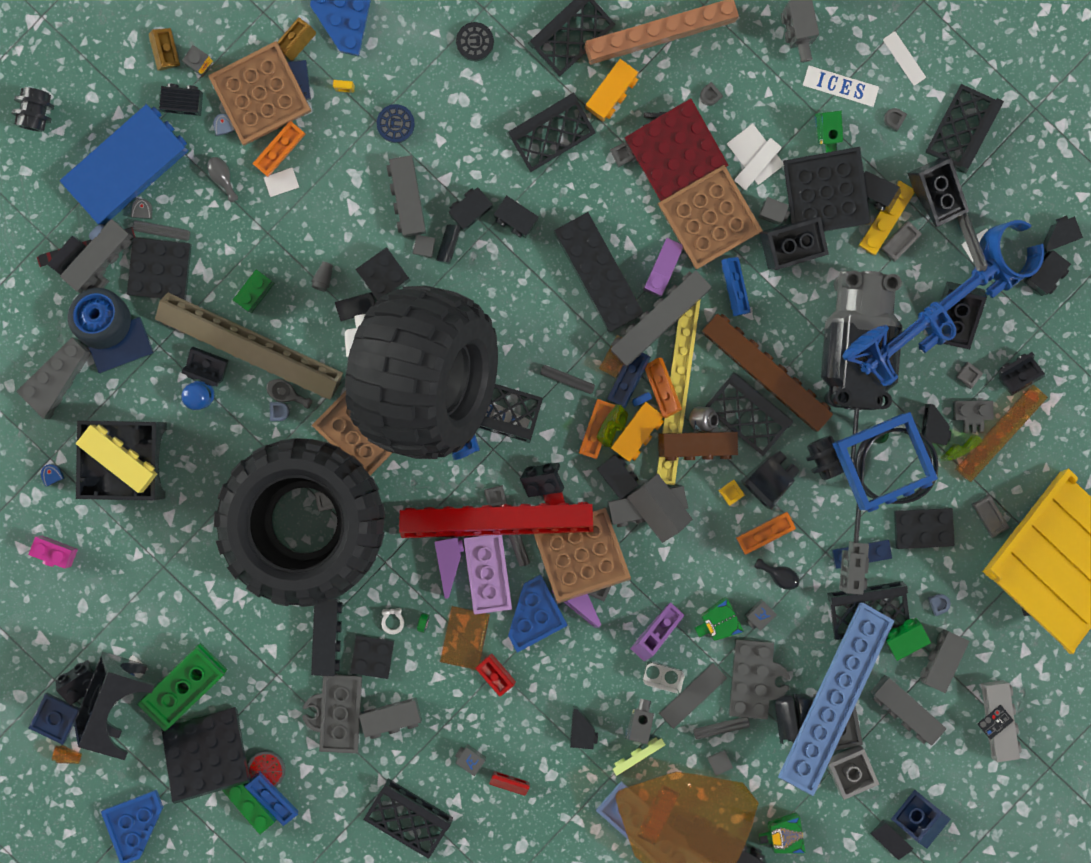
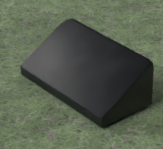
M448 224L446 226L436 258L437 261L448 265L451 263L461 231L459 225Z
M72 236L47 265L61 275L87 246L77 237Z
M372 292L335 302L341 322L352 319L357 315L366 314L369 308L376 304Z
M884 820L870 833L898 860L914 849Z

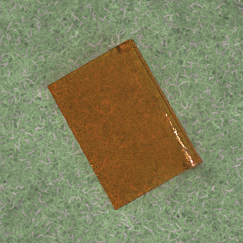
M452 606L440 662L477 671L475 667L480 664L490 614H474L473 610Z

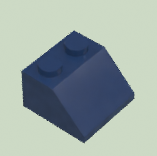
M916 790L911 793L891 818L892 821L926 849L951 820Z

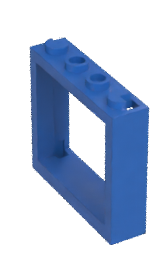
M911 412L902 413L832 443L860 510L872 512L879 509L878 505L884 502L885 504L897 501L896 497L900 495L904 497L915 493L914 489L921 487V489L930 487L933 485L932 481L938 479ZM904 424L926 476L868 501L847 448Z

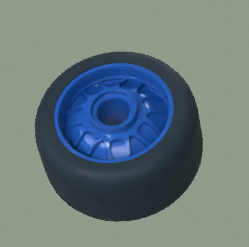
M92 288L80 293L73 300L68 310L67 318L70 330L82 343L91 348L106 349L115 346L124 339L130 328L131 315L127 305L117 294L105 288Z

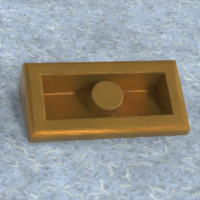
M298 17L278 41L283 54L293 61L316 35V31Z
M171 28L153 29L149 33V39L157 70L161 71L180 66Z

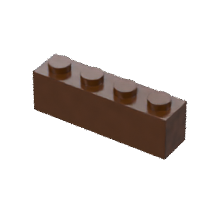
M738 432L658 433L659 457H665V461H676L677 457H683V460H695V456H702V460H712L713 456H720V459H732V455H738Z

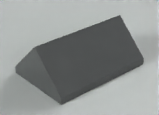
M658 473L627 496L662 543L680 533L693 520Z

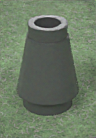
M322 262L311 280L314 289L326 292L327 288L330 287L332 264Z

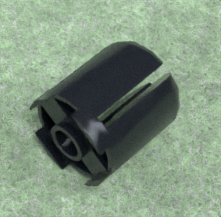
M793 694V697L792 695H784L776 700L775 710L780 744H784L783 740L794 743L813 703L812 698L807 694Z

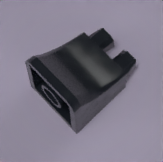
M781 451L768 456L740 481L770 510L775 507L780 498L794 483V478L800 471L794 464H791L785 470L780 466L787 459Z

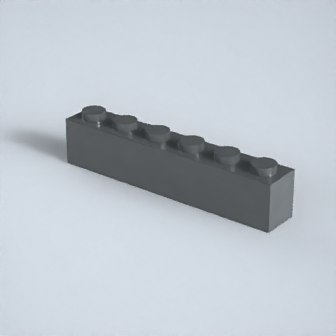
M696 270L693 273L689 271L682 278L683 282L679 286L675 284L667 292L669 295L665 299L661 297L653 305L655 308L650 313L647 310L639 318L641 321L636 326L634 324L629 326L625 331L627 334L622 339L618 337L611 343L613 347L610 351L626 368L711 290L712 286Z

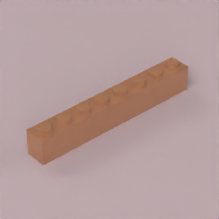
M724 0L587 40L584 47L589 64L592 65L735 23L739 15L734 0Z

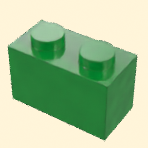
M256 269L233 298V301L246 311L253 313L275 283Z
M917 618L908 619L901 626L891 628L885 640L891 654L897 661L931 644L922 624Z

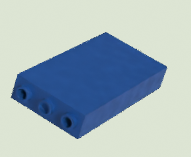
M147 104L143 106L59 180L97 224H107L189 151L185 147L187 142L180 135L176 137L172 132L175 130L168 121L163 122L160 119L162 114L155 106L152 108Z

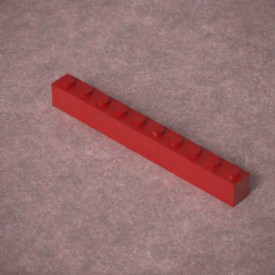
M563 502L558 505L541 503L539 506H531L530 504L511 506L504 504L500 507L483 505L481 508H474L473 506H463L462 508L446 506L443 509L425 507L420 510L405 508V510H400L399 533L401 538L593 532V504L587 502H579L573 505Z

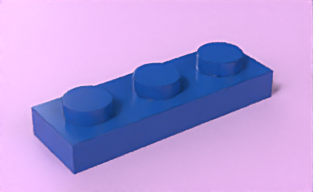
M739 257L721 260L733 316L751 313Z
M261 772L252 777L249 783H245V788L283 826L298 815V810Z

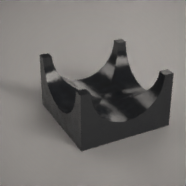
M77 420V441L90 425L97 426L99 424L108 430L107 434L111 438L116 437L124 443L122 445L124 448L135 451L139 455L138 459L143 463L147 461L153 465L157 475L144 492L138 493L77 445L76 499H165L166 491L161 486L159 475V452L163 433L167 430V422Z
M102 651L74 721L79 748L121 760L126 759L127 750L120 748L111 739V737L119 738L122 730L112 725L107 718L112 707L121 698L137 692L152 693L154 689L153 683L131 675L133 673L145 674L147 665Z

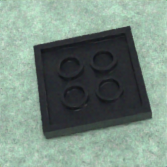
M133 237L127 295L162 299L167 293L186 300L192 244Z

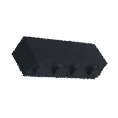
M340 597L314 606L311 675L335 676L337 671H340V660L337 659V653L341 652V640H338V633L342 632V621H339V614H342L343 602H340Z

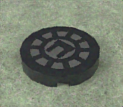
M471 22L461 27L457 33L456 45L459 53L465 59L476 62L484 60L492 52L494 38L491 30L486 25L479 22Z

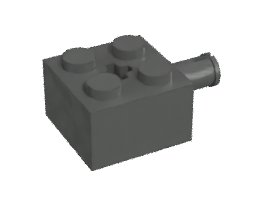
M790 0L783 9V13H781V22L783 25L785 24L787 31L785 32V41L789 43L790 48L798 47L801 63L808 62L813 59L809 45L813 44L819 36L813 1Z

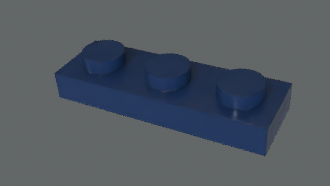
M642 353L627 368L623 366L607 400L626 408L651 358L649 355Z
M888 539L868 543L869 563L892 559ZM849 546L831 549L835 569L841 568L842 550L848 551Z

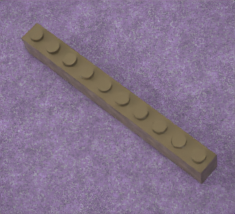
M167 293L159 302L155 320L164 325L173 327L181 333L188 334L199 341L210 344L216 349L223 350L236 358H240L251 365L284 378L286 381L297 384L303 389L310 390L323 398L331 400L338 389L343 373L173 294Z

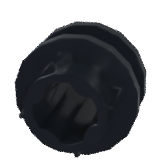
M21 88L20 96H15L14 101L20 103V109H12L11 113L16 116L14 124L31 131H44L46 123H51L52 120L50 117L45 116L46 110H54V105L50 103L51 95L46 91L36 88Z
M831 435L807 445L810 455L806 457V460L815 461L817 466L812 469V473H819L823 480H828L844 473L832 444L835 441Z

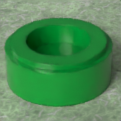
M421 614L417 625L418 632L425 633L430 618L429 614Z

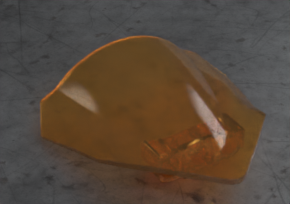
M683 772L669 773L621 789L616 793L615 797L633 853L642 863H737L751 831L759 804L742 782Z

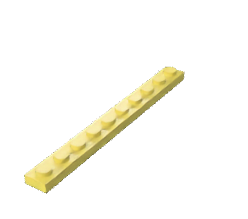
M701 299L677 322L670 379L682 410L668 418H664L662 433H682ZM659 457L657 473L666 484L675 485L679 457H677L676 461H665V457Z

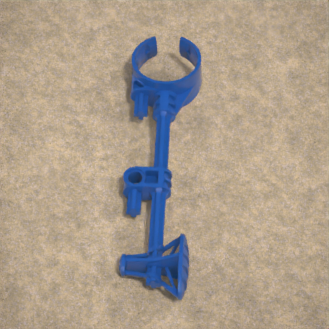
M1014 220L990 228L980 240V246L988 264L985 271L979 272L975 266L971 273L972 276L939 303H931L930 307H926L924 311L918 314V320L888 344H886L889 327L882 325L868 331L855 340L843 353V359L860 364L862 372H865L867 375L872 372L883 386L891 385L897 380L898 375L895 373L889 358L924 329L928 336L918 343L919 350H922L924 353L936 344L942 345L944 342L953 339L956 335V327L946 311L977 286H985L988 281L994 279L995 282L986 288L987 292H985L987 296L990 295L991 298H994L1002 290H1010L1023 278L1034 275L1040 269L1044 259L1043 244L1027 248V260L1019 273L1014 272L1007 266L1000 249L1001 237L1007 227L1021 232L1031 228L1032 225L1022 220ZM883 337L882 347L879 349L878 345ZM862 356L868 358L865 362L855 359Z

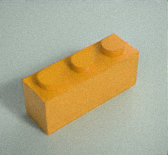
M619 59L586 103L585 109L602 122L606 118L610 119L616 111L614 109L616 104H621L627 97L625 92L628 88L633 89L638 82L637 76L639 72L622 59Z
M644 402L610 448L628 462L631 459L635 461L641 453L639 451L640 447L643 444L646 446L653 437L650 435L654 429L658 430L663 424L662 414Z

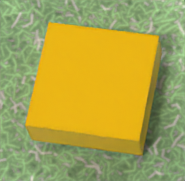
M333 80V88L336 92H354L355 85L353 81Z
M734 479L718 490L729 506L745 496Z

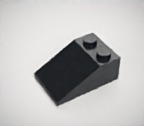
M939 158L907 173L914 193L935 227L969 212L952 158Z
M821 217L759 232L767 267L771 270H779L829 255Z
M947 281L941 300L961 284ZM975 288L946 311L956 327V335L953 339L943 344L970 350L987 300L985 289Z

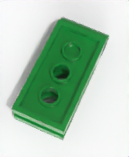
M200 643L154 687L152 693H147L137 703V706L163 731H166L218 682L228 669ZM195 669L200 670L202 675L197 674ZM181 683H186L188 688L183 687Z

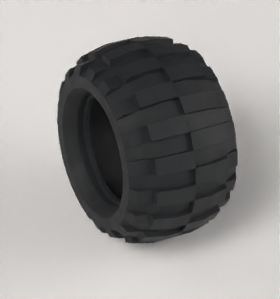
M405 286L403 289H396L390 292L389 295H383L377 299L375 306L369 308L361 325L358 326L348 356L345 388L347 409L350 410V419L359 428L361 434L368 438L367 441L395 454L415 459H438V457H446L452 452L457 453L462 450L464 445L471 441L480 427L490 405L496 383L498 367L497 335L495 328L492 327V320L489 315L485 314L480 305L474 303L472 299L453 291L430 286Z
M301 438L280 440L279 442L265 445L253 451L245 460H241L231 471V476L227 483L222 485L218 495L220 500L218 510L214 512V527H217L218 540L216 541L220 555H224L229 565L227 569L235 580H241L247 586L246 590L257 597L262 596L271 600L273 604L282 606L299 605L301 607L315 606L325 601H331L355 586L375 562L385 533L384 503L381 502L376 482L364 469V465L338 446L328 442ZM297 488H311L323 493L332 502L337 515L336 531L332 539L322 549L311 553H299L285 547L276 537L272 525V515L277 502L286 493Z

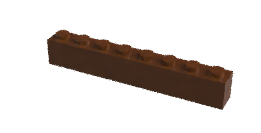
M715 314L701 330V333L812 430L819 432L833 415L830 412L831 407L825 402L820 403L815 399L817 395L810 389L806 391L801 386L803 383L796 377L791 378L784 366L781 364L776 365L772 361L774 358L766 351L764 353L758 349L759 345L754 340L746 339L743 336L745 333L736 326L734 328L729 324L730 320L724 314Z

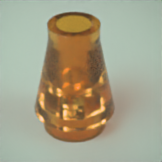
M62 744L61 746L56 745L51 760L59 764H79L82 753Z

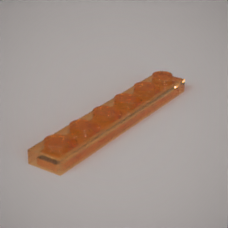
M1031 385L955 470L968 482H972L1048 397L1035 385Z

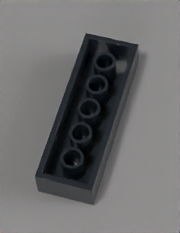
M589 212L554 230L558 242L608 333L644 314Z

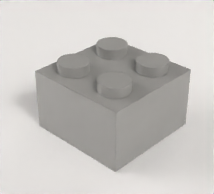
M861 745L831 757L827 767L839 795L844 800L880 785L868 756Z

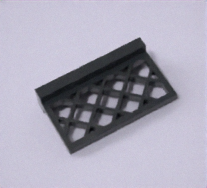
M573 0L528 44L532 49L536 50L560 77L586 53L585 48L582 50V45L586 43L583 42V31L593 32L594 39L604 36L615 23L595 0ZM588 2L594 7V15H584V6ZM572 17H581L580 28H570V19ZM583 18H594V28L584 29ZM597 18L605 19L609 26L604 30L596 29ZM558 30H567L566 41H556V32ZM569 31H580V42H569ZM544 43H553L552 54H545L540 47ZM556 44H566V55H555ZM569 44L579 45V54L577 56L569 55ZM555 57L566 58L565 67L561 71L555 66Z
M961 84L925 153L938 159L951 158L949 152L960 149L962 155L960 161L957 162L953 159L952 161L954 166L960 169L959 171L967 173L1004 101L998 98L995 100ZM962 90L969 93L972 100L961 103L959 95ZM981 100L990 103L988 108L979 111L976 102ZM973 103L976 113L966 116L963 106ZM960 108L963 117L953 120L951 111ZM977 116L980 122L979 125L970 128L967 119ZM964 120L967 130L957 132L954 123ZM951 124L954 134L944 137L942 128ZM969 133L970 142L961 145L958 136ZM955 137L958 146L948 149L945 140ZM942 141L945 151L938 153L932 150L934 143Z
M573 92L508 131L507 135L512 140L528 170L532 172L596 132ZM574 105L579 111L577 120L567 117L568 109ZM554 117L563 118L561 130L550 127ZM566 120L576 122L574 133L563 130ZM579 123L587 125L590 132L584 136L576 134ZM536 128H547L545 139L534 137ZM550 129L560 132L558 143L547 140ZM533 131L532 136L526 135L529 132ZM562 133L573 135L572 142L568 146L560 144ZM521 137L531 138L529 148H521L517 140ZM533 139L544 142L541 153L531 150ZM546 143L557 145L553 155L544 154ZM530 153L540 155L539 163L533 167L528 161Z
M735 372L729 376L728 380L705 406L710 407L715 401L723 400L724 411L716 412L718 419L733 432H738V436L762 456L766 454L784 431L793 423L790 417ZM729 384L736 389L735 397H725L724 390ZM747 398L750 400L751 409L740 410L739 399ZM737 399V410L726 411L725 400ZM762 410L765 413L766 421L754 422L753 411ZM751 411L752 422L741 423L740 412ZM738 412L739 423L730 424L727 421L726 413ZM766 423L767 434L755 435V424ZM768 423H778L782 428L778 433L769 434ZM753 425V435L745 436L742 434L741 426ZM767 437L768 444L763 450L756 445V438Z
M495 384L494 389L499 390L502 395L493 401L491 399L490 402L496 415L492 417L485 416L479 429L530 443L543 398ZM515 394L520 402L510 406L506 397ZM504 399L508 408L498 412L494 403ZM530 399L538 401L537 407L529 412L524 402ZM522 404L526 414L517 418L513 408ZM510 410L515 420L509 423L504 422L500 415ZM529 416L532 422L531 428L522 427L519 420Z
M903 581L868 586L864 590L863 595L849 594L843 591L827 593L828 601L830 602L834 639H843L845 633L838 634V627L842 622L849 626L850 623L844 619L851 611L855 613L853 608L857 603L862 602L872 607L876 600L881 599L885 604L879 610L880 613H883L889 605L896 610L890 617L894 620L899 613L904 616L905 621L910 619L907 585ZM902 596V603L898 608L891 604L895 597ZM843 605L847 610L840 617L836 614L835 607ZM893 623V625H892L891 628H897V627L901 626L902 624H898V625H897V624Z
M388 778L363 820L429 859L445 832L451 826L453 817ZM384 794L391 798L392 804L382 806V795ZM397 807H406L408 814L399 816ZM393 808L395 817L386 818L384 809ZM380 811L382 820H374L370 817L371 813ZM413 817H423L425 824L415 826ZM410 818L412 826L402 828L400 819ZM397 820L399 829H389L387 822ZM436 825L442 829L440 834L431 835L430 826ZM426 828L428 836L419 838L416 829ZM413 830L415 839H406L404 832ZM430 840V850L426 851L421 848L420 842Z

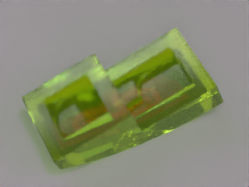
M619 404L608 414L598 432L597 439L604 447H612L616 431L624 430L629 414Z
M971 435L962 446L953 444L941 459L943 461L957 459L973 450L983 440L978 435Z

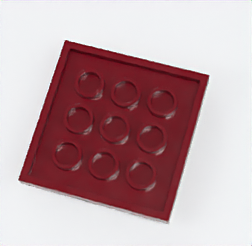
M691 98L624 137L660 202L723 165L725 167L729 166Z

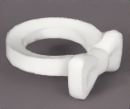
M401 608L382 610V615L384 616L381 625L386 633L397 634L402 631L404 618L401 615ZM389 614H395L399 618L400 626L397 629H389L386 626L385 621Z

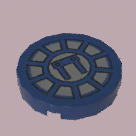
M399 104L383 108L378 114L376 121L380 135L391 143L406 141L413 134L415 128V120L411 111Z

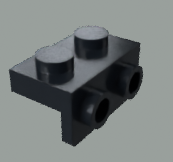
M192 347L186 366L182 369L181 373L190 379L201 380L206 385L218 386L224 379L229 360Z
M1033 352L1022 354L1015 362L1007 363L1000 368L998 379L1011 396L1045 377V373L1034 360L1035 355Z
M559 463L529 466L524 470L520 481L528 498L563 492L564 485L558 474Z
M86 660L83 663L77 664L72 670L61 674L56 680V691L70 706L86 694L94 674L90 662Z

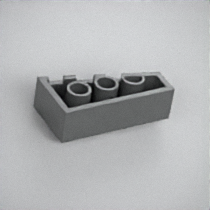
M72 337L16 392L43 419H51L56 407L61 403L66 391L71 387L76 375L79 374L91 355L90 350L78 338Z

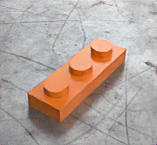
M289 121L252 164L269 177L306 134L292 121Z
M658 357L647 364L645 372L661 414L664 418H668L681 411L682 408L663 358Z
M600 399L596 400L579 450L580 454L597 459L603 443L598 438V434L605 420L614 410V404Z
M786 511L737 536L736 539L744 555L795 530L796 527Z

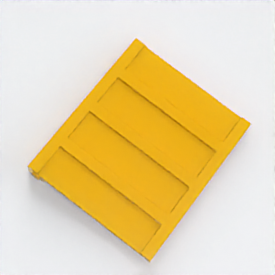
M1068 468L1059 472L982 572L994 580L1048 631L1069 654H1074L1077 646L1091 629V496L1076 483L1078 477Z

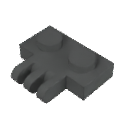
M953 401V420H963V433H969V426H971V433H976L977 426L978 432L984 433V420H994L993 401Z

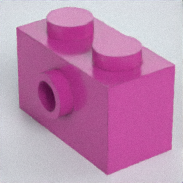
M41 535L34 538L28 555L43 560L42 563L47 566L54 567L56 565L65 569L72 566L78 549Z

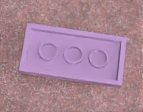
M502 535L464 538L474 614L511 610L512 604Z

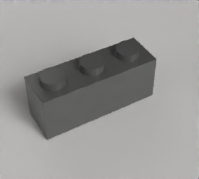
M945 629L943 632H940L936 639L937 645L928 656L929 662L927 667H924L920 673V681L946 693L970 641Z
M416 697L366 710L359 714L364 737L370 736V739L382 736L381 733L389 732V734L397 733L403 727L408 729L416 728L419 726L418 723L422 721Z

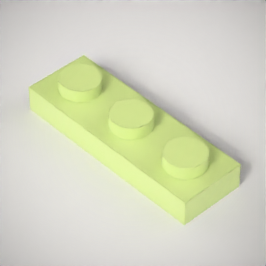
M655 737L648 742L647 748L643 750L638 748L630 753L632 757L628 760L622 758L614 763L616 767L613 768L616 776L664 747L666 744L663 739L658 740Z

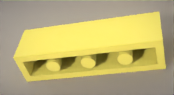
M99 424L97 426L90 425L76 442V445L136 492H144L157 475L154 471L155 467L147 461L143 463L138 459L139 455L132 449L127 450L122 446L124 443L118 438H111L107 434L108 430Z

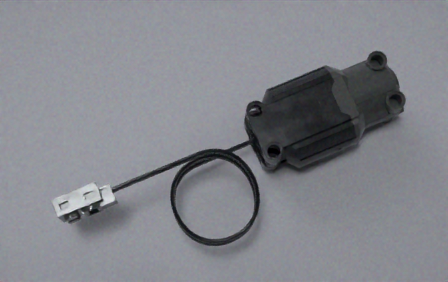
M842 271L833 284L835 291H837L836 311L825 320L821 378L829 386V391L824 397L827 405L854 410L852 435L858 432L859 410H880L891 406L892 397L888 391L898 383L901 348L889 358L898 378L888 386H883L872 372L868 375L862 372L860 364L844 360L842 355L860 336L879 326L887 325L889 327L886 344L902 332L903 326L894 315L895 293L902 284L901 278L896 274L887 275L876 271ZM883 337L878 345L879 349L882 347ZM866 356L855 358L863 362L868 360ZM892 428L864 440L859 446L857 454L856 444L851 446V460L866 496L872 499L879 497L869 490L864 483L865 459L870 446L877 438L890 432L896 431L908 434L906 428ZM919 433L931 463L933 458V468L936 475H938L939 463L936 450L929 439ZM932 481V486L924 489L919 487L915 493L899 498L892 504L910 503L924 497L932 489L935 481ZM857 504L854 542L849 541L848 551L842 550L839 590L849 594L863 595L864 590L867 589L865 574L868 573L869 544L859 542L861 510Z

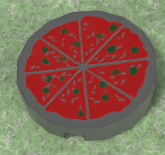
M265 750L255 754L247 765L249 779L261 772L275 787L282 782L285 776V763L280 755L273 751Z

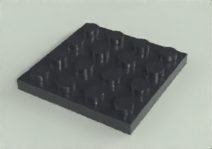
M861 147L783 160L791 223L821 217L824 232L871 224Z
M236 707L174 724L166 731L161 729L171 798L174 804L250 782Z

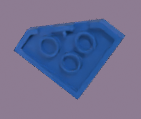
M311 0L310 6L340 53L359 56L371 0Z
M541 574L523 584L508 634L517 653L568 626Z
M157 789L101 811L120 863H130L140 859L163 809Z

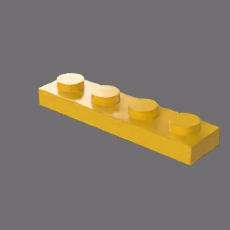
M898 181L896 184L900 187L901 194L890 213L885 210L884 212L879 211L858 245L873 256L879 251L914 194L913 188L902 181Z

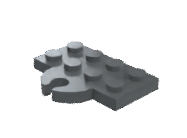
M735 639L729 716L768 719L769 700H777L788 691V685H775L777 677L782 676L787 680L790 679V676L782 665L773 662L774 642Z
M336 674L335 676H323L322 693L309 697L303 705V709L314 707L317 710L315 717L304 714L302 718L307 727L313 731L320 732L319 752L358 754L362 675Z

